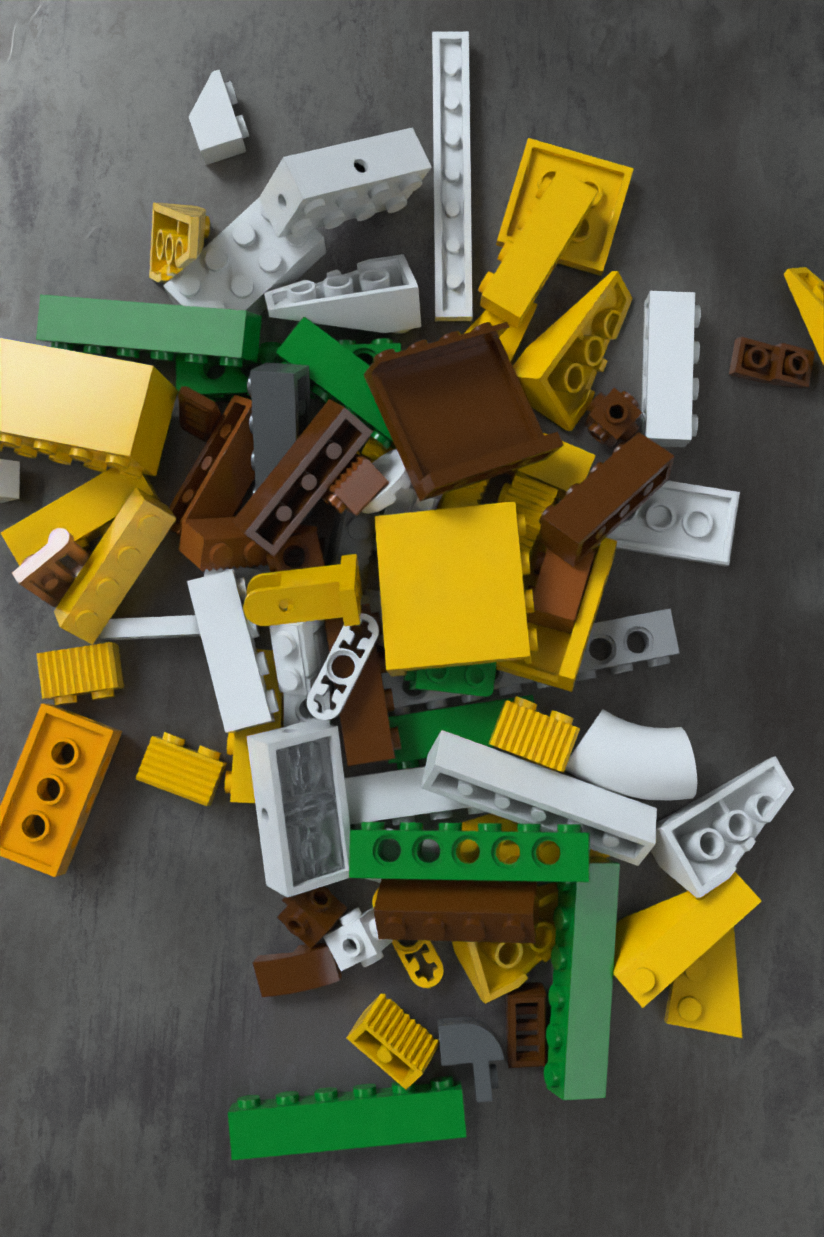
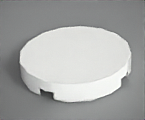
M397 449L387 452L372 463L389 483L362 510L363 513L371 514L385 509L395 502L397 497L394 494L401 487L405 491L412 485Z

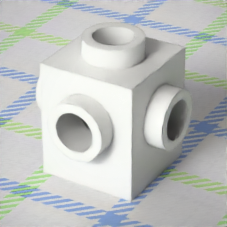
M359 907L349 911L339 918V925L323 936L341 971L359 962L362 963L363 967L377 962L384 957L382 950L393 942L391 939L378 938L374 908L361 913Z

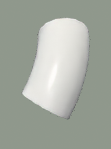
M604 709L599 713L570 755L565 771L586 783L628 797L671 801L692 799L697 792L695 758L689 738L682 727L653 728L641 726L620 719Z

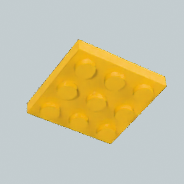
M528 138L496 245L503 247L508 239L512 242L515 241L520 233V230L516 227L527 208L533 211L539 202V199L535 196L546 177L552 180L560 168L594 188L598 193L592 208L558 264L602 276L634 168Z

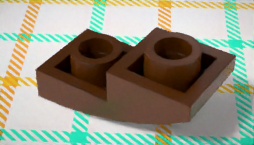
M741 336L735 339L729 375L761 383L806 389L810 383L815 352L786 343H779L774 346Z
M327 943L315 944L311 949L307 945H298L291 953L258 955L252 962L262 997L311 990L338 982L342 978L340 968Z

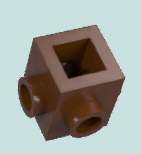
M614 387L607 396L600 392L587 406L586 409L590 414L584 425L588 428V433L600 444L605 443L611 449L619 440L627 442L637 432L640 426L636 421L642 412L638 409L639 403L632 395L626 391L620 393ZM611 409L620 419L612 418L609 410Z
M322 886L291 897L285 896L282 901L287 906L277 918L286 926L289 932L296 935L311 949L330 930L346 911L347 907L327 887Z

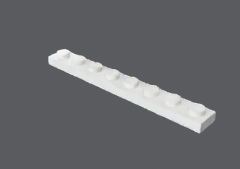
M469 31L432 32L435 321H472Z

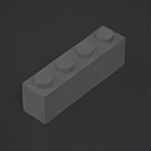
M266 362L250 370L251 375L248 378L247 389L252 397V414L249 420V429L254 439L251 467L255 471L256 486L253 494L311 423L309 365ZM313 508L302 520V522L313 514Z

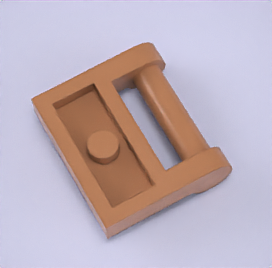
M56 528L49 534L48 543L35 554L26 557L22 564L12 572V575L21 586L52 607H56L93 551H86L74 541L73 535L66 529ZM65 554L77 562V565L71 570L58 561Z

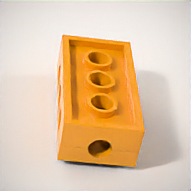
M41 703L0 805L1 857L53 877L66 874L121 737V730L54 706L53 704ZM68 743L73 746L75 752L74 758L70 763H67L62 755L63 748ZM53 779L60 786V793L56 799L52 798L48 792L49 783ZM37 816H40L45 822V830L42 835L37 833L34 828V820Z

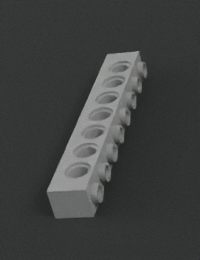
M671 609L594 623L575 682L597 678L595 671L610 668L611 675L633 671L632 663L647 661L648 668L670 664L669 656L680 653ZM630 633L639 634L643 638L645 645L641 653H634L627 647L626 641ZM593 640L604 642L608 648V655L602 661L596 660L590 655L589 646ZM498 670V676L494 682V690L499 689L500 696L522 692L521 685L536 682L537 689L551 686ZM382 673L384 689L392 688L395 711L388 712L389 717L410 714V706L425 704L426 710L447 707V699L462 696L463 703L485 699L482 696L431 690L423 691L415 697L408 696L402 689L404 676L391 677L389 673Z

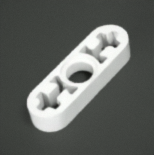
M361 613L360 625L363 621L369 623L368 631L372 633L370 639L362 638L357 646L358 650L365 651L363 656L359 658L353 651L340 648L343 641H346L351 646L355 638V634L350 630L352 626H343L307 697L308 710L317 719L332 720L341 713L378 640L379 628L377 622L368 614ZM339 656H348L354 661L355 670L348 678H338L332 671V663ZM325 676H328L334 683L346 685L347 687L343 694L339 690H335L332 696V701L336 703L335 709H326L322 714L318 712L319 704L315 702V697L318 694L324 696L327 693L330 685L322 684Z
M196 615L110 619L100 633V640L201 637Z

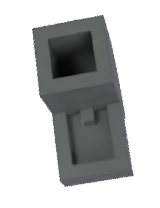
M472 1017L437 1019L442 1066L472 1063L477 1103L493 1101L491 1089L499 1088L496 1064L489 1065V1061L504 1060L502 1048L495 1032L484 1022Z

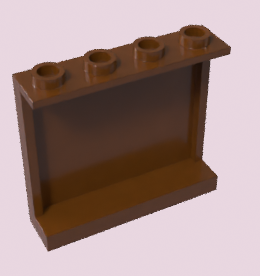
M486 322L465 334L453 331L441 337L439 341L428 343L427 340H421L400 352H395L394 349L382 351L373 358L374 362L363 374L420 502L547 460L564 446L558 431L544 436L499 338L509 328L507 322L492 326L491 322Z

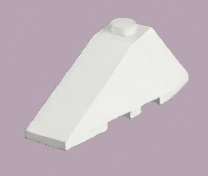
M404 254L359 262L357 263L358 270L343 275L338 269L327 272V278L318 283L302 280L265 292L264 298L269 317L300 321L303 317H306L316 324L401 334L408 332L410 329L421 327L419 288Z
M776 756L758 764L656 823V844L650 850L659 867L696 898L704 896L732 876L737 869L735 865L746 851H750L756 843L754 839L764 825L772 821L793 792L794 788Z

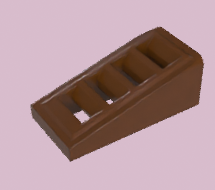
M182 386L178 392L180 426L186 432L207 443L222 417V413L214 401L187 386Z
M541 982L523 983L519 988L505 994L508 1068L544 1067L547 1063L546 992ZM536 1014V1018L516 1019V1015ZM536 1030L537 1033L533 1035H516V1031ZM537 1045V1051L516 1052V1046Z

